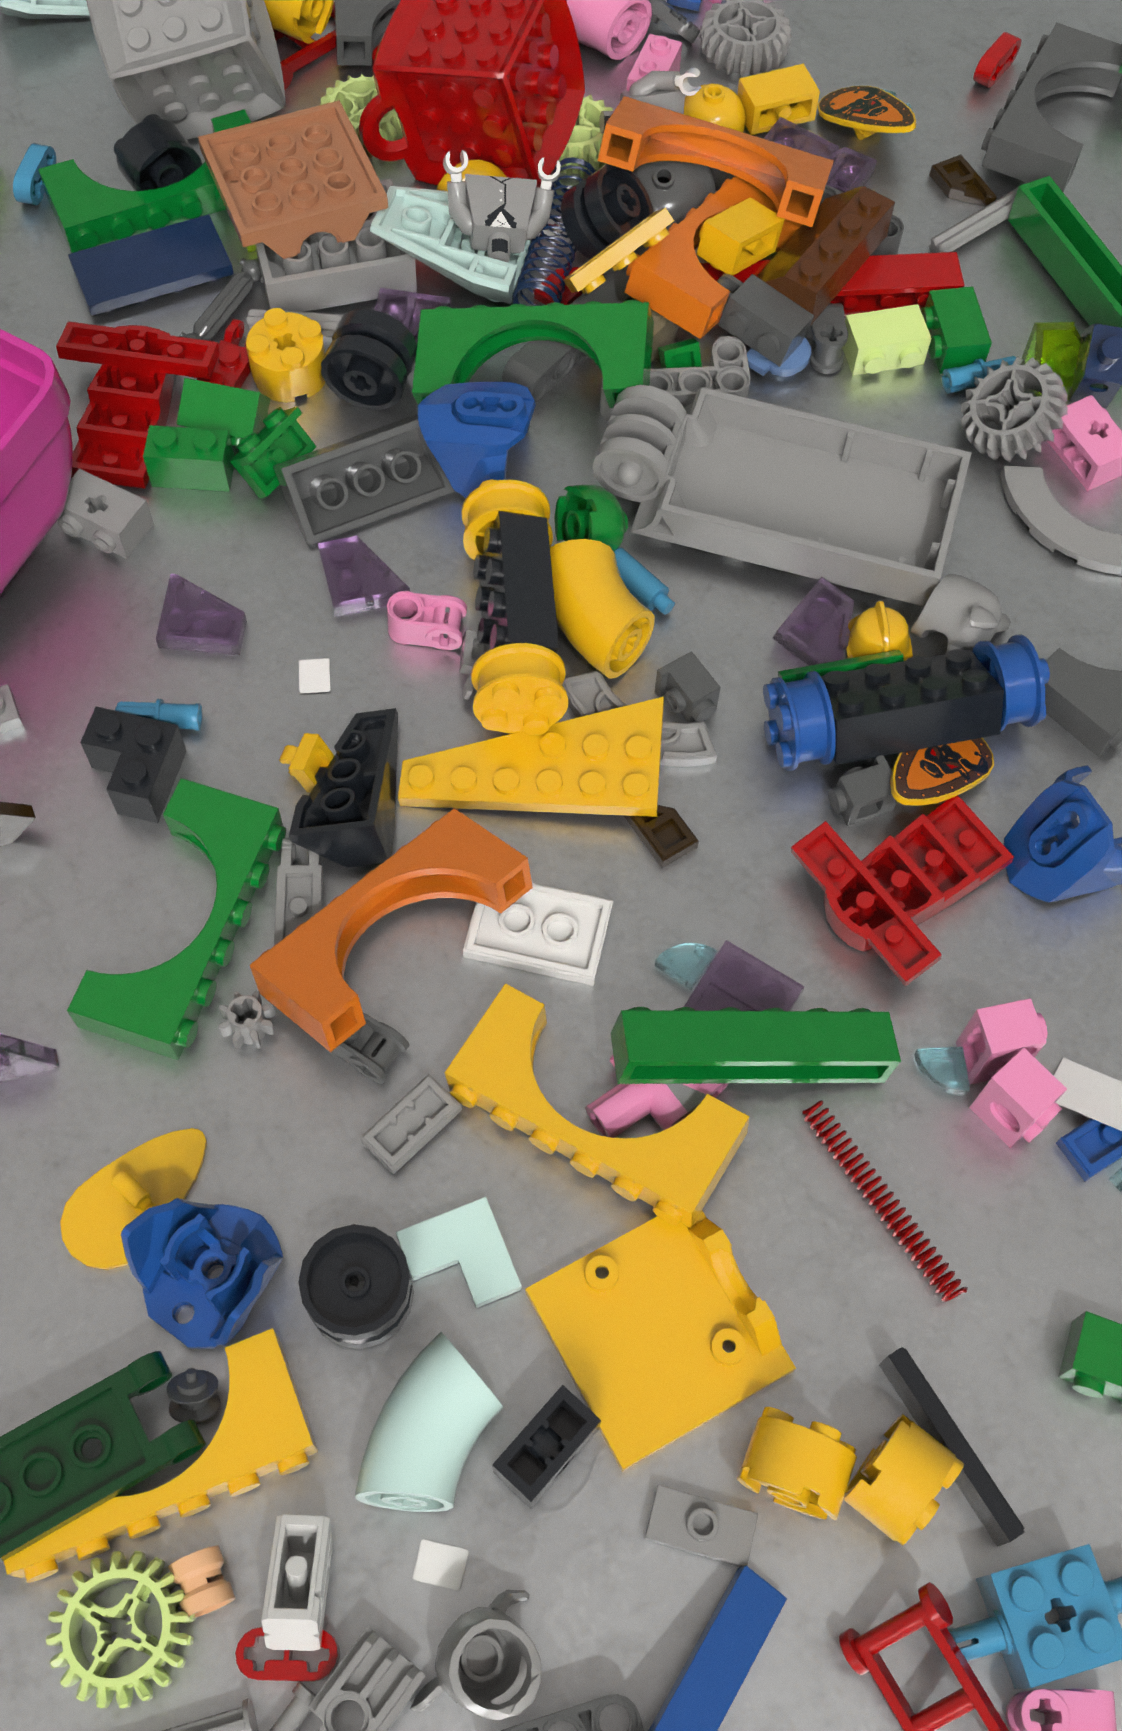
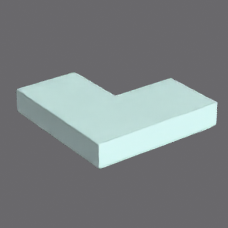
M486 1197L396 1232L401 1250L406 1256L413 1281L459 1263L476 1308L522 1290L521 1283Z

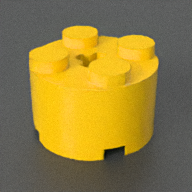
M264 0L272 28L307 44L315 41L310 38L314 33L322 34L327 26L334 0Z
M281 308L267 310L264 318L252 326L246 338V349L251 374L257 389L271 400L282 403L295 402V397L307 394V398L315 395L325 384L321 374V363L325 355V348L320 324L304 315L285 312Z
M764 1407L762 1416L758 1418L737 1480L757 1494H759L762 1485L767 1487V1492L774 1496L773 1502L819 1519L826 1520L828 1515L833 1520H837L857 1459L855 1455L856 1448L841 1441L842 1433L829 1425L812 1421L810 1428H806L793 1423L794 1418L788 1413L773 1407Z
M904 1414L900 1415L884 1433V1436L889 1440L884 1439L876 1449L873 1448L848 1484L843 1499L889 1538L899 1542L902 1546L910 1539L917 1528L923 1530L930 1522L940 1506L934 1498L942 1487L948 1489L964 1467V1463L956 1458L954 1453Z

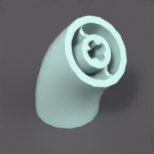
M442 1332L418 1354L400 1377L383 1405L370 1434L361 1462L355 1498L362 1503L380 1508L412 1512H439L454 1508L458 1482L468 1455L489 1422L504 1408L488 1386Z

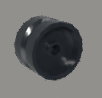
M605 164L587 179H583L572 186L563 195L561 203L562 221L567 235L576 249L588 260L653 213V206L649 195L639 178L629 170Z
M355 309L344 314L338 322L332 336V343L327 348L321 363V374L327 386L346 402L367 410H385L395 406L402 398L407 385V377L412 372L415 364L417 343L413 334L403 323L392 316L373 309Z
M352 1224L332 1229L314 1242L302 1261L298 1281L302 1304L321 1335L338 1346L364 1349L382 1344L400 1330L411 1312L414 1289L406 1256L391 1236L376 1227ZM359 1281L365 1282L364 1287L359 1291L354 1292L348 1289L351 1285L358 1287Z

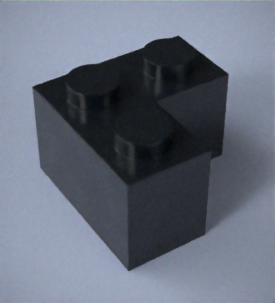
M96 706L80 742L91 767L113 773L106 790L117 814L159 823L187 752L178 725Z

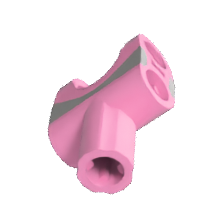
M612 1055L609 1061L615 1068L614 1056ZM618 1084L587 1105L585 1109L592 1124L601 1136L615 1138L649 1113L661 1129L666 1130L692 1113L702 1102L706 1094L717 1098L728 1084Z

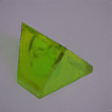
M1035 322L1021 359L1024 360L1025 364L1032 357L1040 365L1047 363L1053 372L1060 376L1063 382L1062 387H1065L1068 394L1067 401H1069L1082 337L1074 326L1075 322ZM1034 390L1036 397L1042 396V393Z

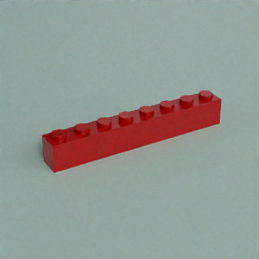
M957 252L870 256L830 303H842L845 317L851 314L917 304L921 310L926 305L929 291L965 286ZM760 260L733 276L744 283L752 274L757 277L771 260ZM701 263L715 281L723 274H726L721 270L713 268L710 263Z

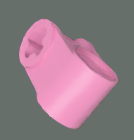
M400 591L393 594L387 603L388 634L392 640L402 645L428 646L441 650L457 649L463 642L460 627L461 620L467 613V605L463 600L450 595L436 596Z
M1038 1689L1017 1693L1011 1697L1006 1706L1005 1717L1010 1731H1117L1113 1691L1095 1689ZM1031 1709L1044 1713V1724L1031 1721Z

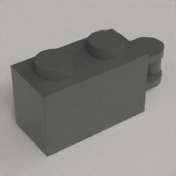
M723 274L717 282L728 289L730 294L718 325L780 367L802 343L814 315L753 274L744 283L730 274Z

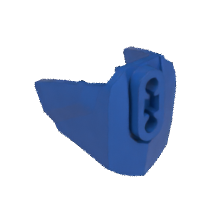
M512 382L447 384L432 392L418 404V421L423 438L443 469L454 491L460 493L466 499L483 481L490 479L506 480L509 449L525 438L530 428V421L536 404L528 387Z
M1088 765L1067 770L1057 777L1055 782L1031 803L1004 837V846L1014 856L1013 862L1006 867L1009 882L1022 892L1036 899L1051 903L1122 885V837L1114 839L1111 820L1086 786L1079 784L1092 773Z
M176 1198L169 1203L148 1208L121 1231L125 1256L133 1276L143 1288L148 1316L189 1349H214L218 1345L225 1346L241 1330L252 1307L264 1292L284 1259L280 1242L267 1220L256 1212L238 1206L196 1203ZM223 1268V1272L219 1277L210 1279V1275L215 1269ZM193 1306V1318L185 1324H180L178 1322L180 1311Z

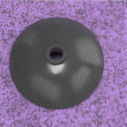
M656 161L643 164L632 172L639 178L646 189L653 206V212L666 207L674 222L667 226L668 229L673 223L679 224L685 219L691 208L697 209L709 193H715V181L708 166L680 161ZM665 176L670 181L668 183H661L658 181V178Z

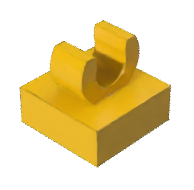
M304 733L298 747L293 745L284 747L279 761L283 764H290L288 773L298 780L306 792L311 793L317 784L314 776L320 767L327 768L335 755L319 734Z

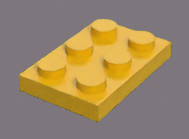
M666 207L653 212L564 278L563 281L571 293L582 291L583 294H589L606 281L603 274L610 268L614 272L616 270L620 271L638 257L634 251L641 245L645 249L649 246L652 247L670 233L666 227L674 222Z

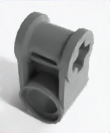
M830 303L809 327L805 335L811 346L810 365L814 370L822 374L836 373L843 366L844 356L842 347L847 343L848 331L842 303Z
M363 1012L366 1024L331 1053L351 1064L368 1079L382 1084L387 1078L385 1071L399 1052H405L410 1045L398 1031L385 1023L378 1022Z

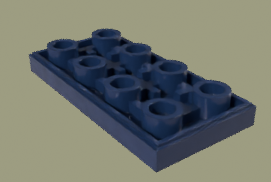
M209 214L68 254L70 264L91 316L111 312L114 309L137 302H145L151 298L171 292H179L185 288L209 281H217L220 278L234 274L231 261Z

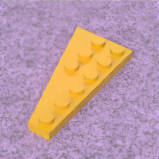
M664 696L558 722L551 725L548 731L541 735H529L522 731L403 760L398 792L400 806L657 817Z

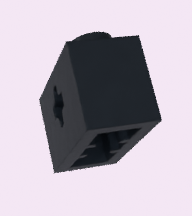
M562 1385L492 1464L493 1473L531 1509L598 1432L601 1420Z

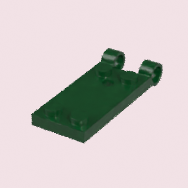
M154 1351L136 1359L125 1368L0 1436V1563L162 1469L190 1458L205 1447L206 1442L194 1419L184 1421L150 1441L132 1404L131 1398L147 1394L159 1388L172 1377V1373L161 1351ZM90 1439H98L102 1444L100 1454L92 1459L84 1457L82 1452L84 1444Z

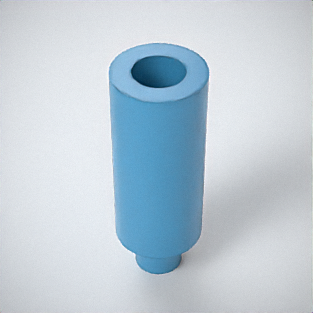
M616 549L614 553L621 578L630 593L650 611L657 608L664 615L668 614L675 606V602L667 596L669 588L625 549Z

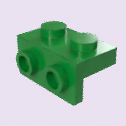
M298 406L283 410L281 407L273 410L262 421L265 427L258 434L253 432L245 437L237 445L239 452L230 460V463L259 498L268 497L279 486V481L273 468L274 465L310 453L317 447L296 420L302 414Z

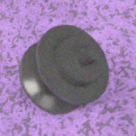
M189 1368L185 1372L173 1377L166 1388L167 1395L171 1399L169 1404L170 1416L181 1423L194 1419L196 1424H199L215 1415L220 1408V1398L216 1394L218 1389L217 1377L209 1371L196 1370L195 1368Z

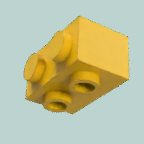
M804 63L739 78L737 92L745 109V126L750 135L814 121L820 90Z
M750 197L714 217L708 218L703 223L699 232L700 242L696 255L709 262L713 268L733 276L776 251L785 219L777 217V213Z

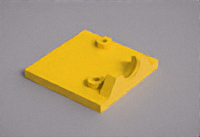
M701 1211L692 1228L681 1222L678 1226L671 1225L657 1216L525 1288V1293L584 1403L601 1420L599 1430L622 1472L786 1377L796 1369L782 1345L775 1317L766 1301L761 1300L760 1297L754 1294L742 1276L732 1253V1244L723 1229L710 1221L703 1211ZM599 1267L606 1268L608 1276L603 1279L598 1278L595 1273L596 1269ZM726 1340L732 1341L735 1345V1350L731 1353L723 1350L722 1343Z

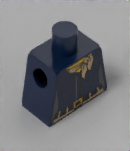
M1092 324L1084 329L1082 333L1069 402L1074 403L1092 395L1102 408H1107L1122 386V328ZM1091 384H1103V388H1102V389L1094 388V387H1091L1090 385H1091Z

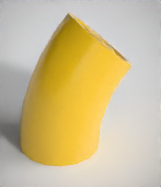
M576 539L557 543L550 547L557 624L574 648L594 668L608 679L617 678L624 674L644 651L653 632L655 616L627 589L621 578L615 553L610 546L600 541L589 539Z

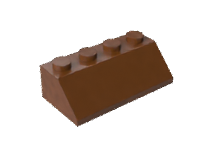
M865 186L826 198L819 205L813 227L802 225L757 277L813 314L812 325L887 237L895 201Z

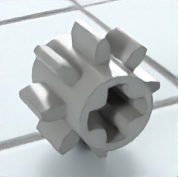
M257 990L252 996L241 995L236 991L234 992V999L228 1006H219L222 1017L227 1021L222 1022L218 1027L222 1037L233 1034L232 1041L235 1049L239 1050L243 1044H254L259 1049L261 1048L260 1041L265 1035H274L276 1032L273 1023L267 1020L276 1015L274 1006L271 1003L261 1006L262 999Z

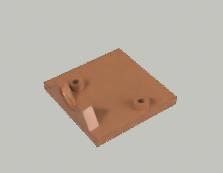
M340 100L198 137L200 150L243 247L263 242L283 259L297 256L300 253L304 240L316 232L331 233L336 237L338 243L355 240L369 213L389 208L387 194Z

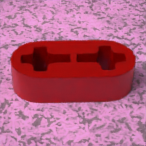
M1004 32L980 59L975 69L973 80L987 88H991L1015 60L1022 40L1008 32Z
M263 1627L254 1628L245 1633L238 1642L235 1652L236 1664L240 1672L248 1678L260 1681H321L334 1672L340 1659L339 1644L335 1637L325 1630L322 1632L321 1648L329 1650L330 1656L328 1661H321L319 1663L318 1671L310 1672L309 1662L292 1660L293 1650H284L283 1660H267L264 1664V1670L256 1671V1661L248 1659L247 1653L249 1648L258 1646L259 1638L264 1637Z

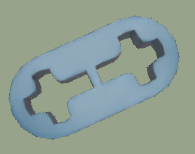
M36 143L29 146L14 176L13 193L17 202L36 206L42 201L45 189L38 169L56 164V153L53 147Z

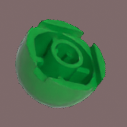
M572 485L565 487L564 490L568 492L566 496L558 497L555 508L554 521L557 541L589 539L600 541L610 546L613 551L618 549L628 528V518L617 498L609 490L601 486Z

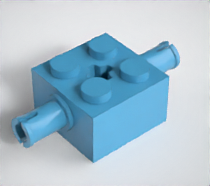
M1090 1544L976 1578L989 1618L948 1629L956 1644L971 1640L972 1643L970 1645L959 1648L967 1662L1001 1651L1014 1689L1037 1687L1122 1660V1628L1118 1620V1615L1122 1614V1576L1104 1581ZM1056 1609L1059 1620L1055 1624H1048L1045 1619V1613Z

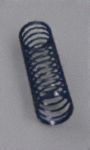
M571 157L559 161L561 166L567 163H576L588 169L569 165L561 167L560 172L573 168L582 170L590 176L591 173L593 174L596 171L590 163L583 159ZM570 175L560 176L555 182H552L551 189L555 191L553 200L558 199L562 202L561 198H563V195H558L556 193L557 189L566 193L569 190L567 188L572 187L562 185L559 180L572 178L581 181L583 179ZM552 202L551 209L561 213V210L558 209L561 208V205H555ZM550 213L549 219H552L559 225L564 226L563 223L555 219H562V216L551 215ZM546 224L540 232L543 237H538L537 235L535 239L531 240L528 254L521 268V275L518 278L517 286L512 295L513 304H520L518 301V293L520 292V295L526 302L533 306H540L528 300L523 294L522 290L526 288L533 294L534 290L531 288L540 289L549 294L554 302L561 303L562 294L565 291V282L562 277L553 270L537 267L533 261L540 260L548 266L562 268L565 272L563 273L565 278L569 276L572 270V263L575 260L576 247L573 249V243L569 244L555 236H546L543 230L549 229L558 236L569 238L568 235L553 230L560 229L566 232L565 228ZM546 239L551 244L562 248L569 247L571 253L566 255L557 248L543 246L540 240ZM550 239H556L558 241L563 242L565 245L555 243ZM547 249L557 251L562 255L554 254ZM543 250L551 256L566 258L568 263L562 265L559 261L550 257L539 256L536 251ZM534 253L536 257L531 258V254ZM545 260H550L552 262L557 263L558 265L548 263ZM531 263L534 268L528 269V264ZM536 270L547 277L550 274L541 270L554 274L561 282L559 284L562 286L561 291L548 280L534 278L530 271ZM527 274L530 278L525 279L524 275ZM539 281L550 284L556 289L558 294H555L549 287L541 284Z

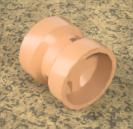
M219 1545L191 1553L168 1566L170 1572L174 1575V1583L179 1585L181 1590H184L185 1596L179 1604L181 1611H185L189 1617L195 1614L196 1618L235 1600L231 1583L224 1580L221 1572L224 1560Z

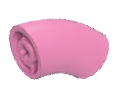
M566 0L574 22L578 42L614 60L626 58L636 50L650 26L652 8L649 0Z

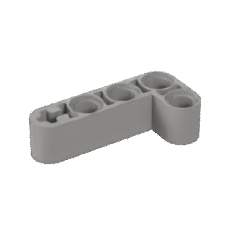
M732 336L720 337L712 345L710 366L651 369L649 386L669 392L681 402L684 408L694 401L697 390L701 387L748 398L751 377L746 347L738 338ZM602 379L600 413L606 421H609L613 408L608 406Z

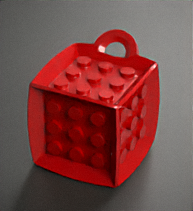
M400 0L390 18L375 56L372 68L378 95L367 104L362 112L359 122V134L371 155L383 161L404 159L414 178L422 182L438 185L447 173L443 166V159L447 152H450L449 161L454 167L461 163L460 153L463 150L466 152L468 160L490 162L497 166L507 177L537 180L536 187H540L541 179L538 175L539 161L545 157L542 171L546 175H550L570 139L585 94L580 47L567 1ZM394 109L399 118L404 137L396 141H388L380 135L379 124L382 117Z

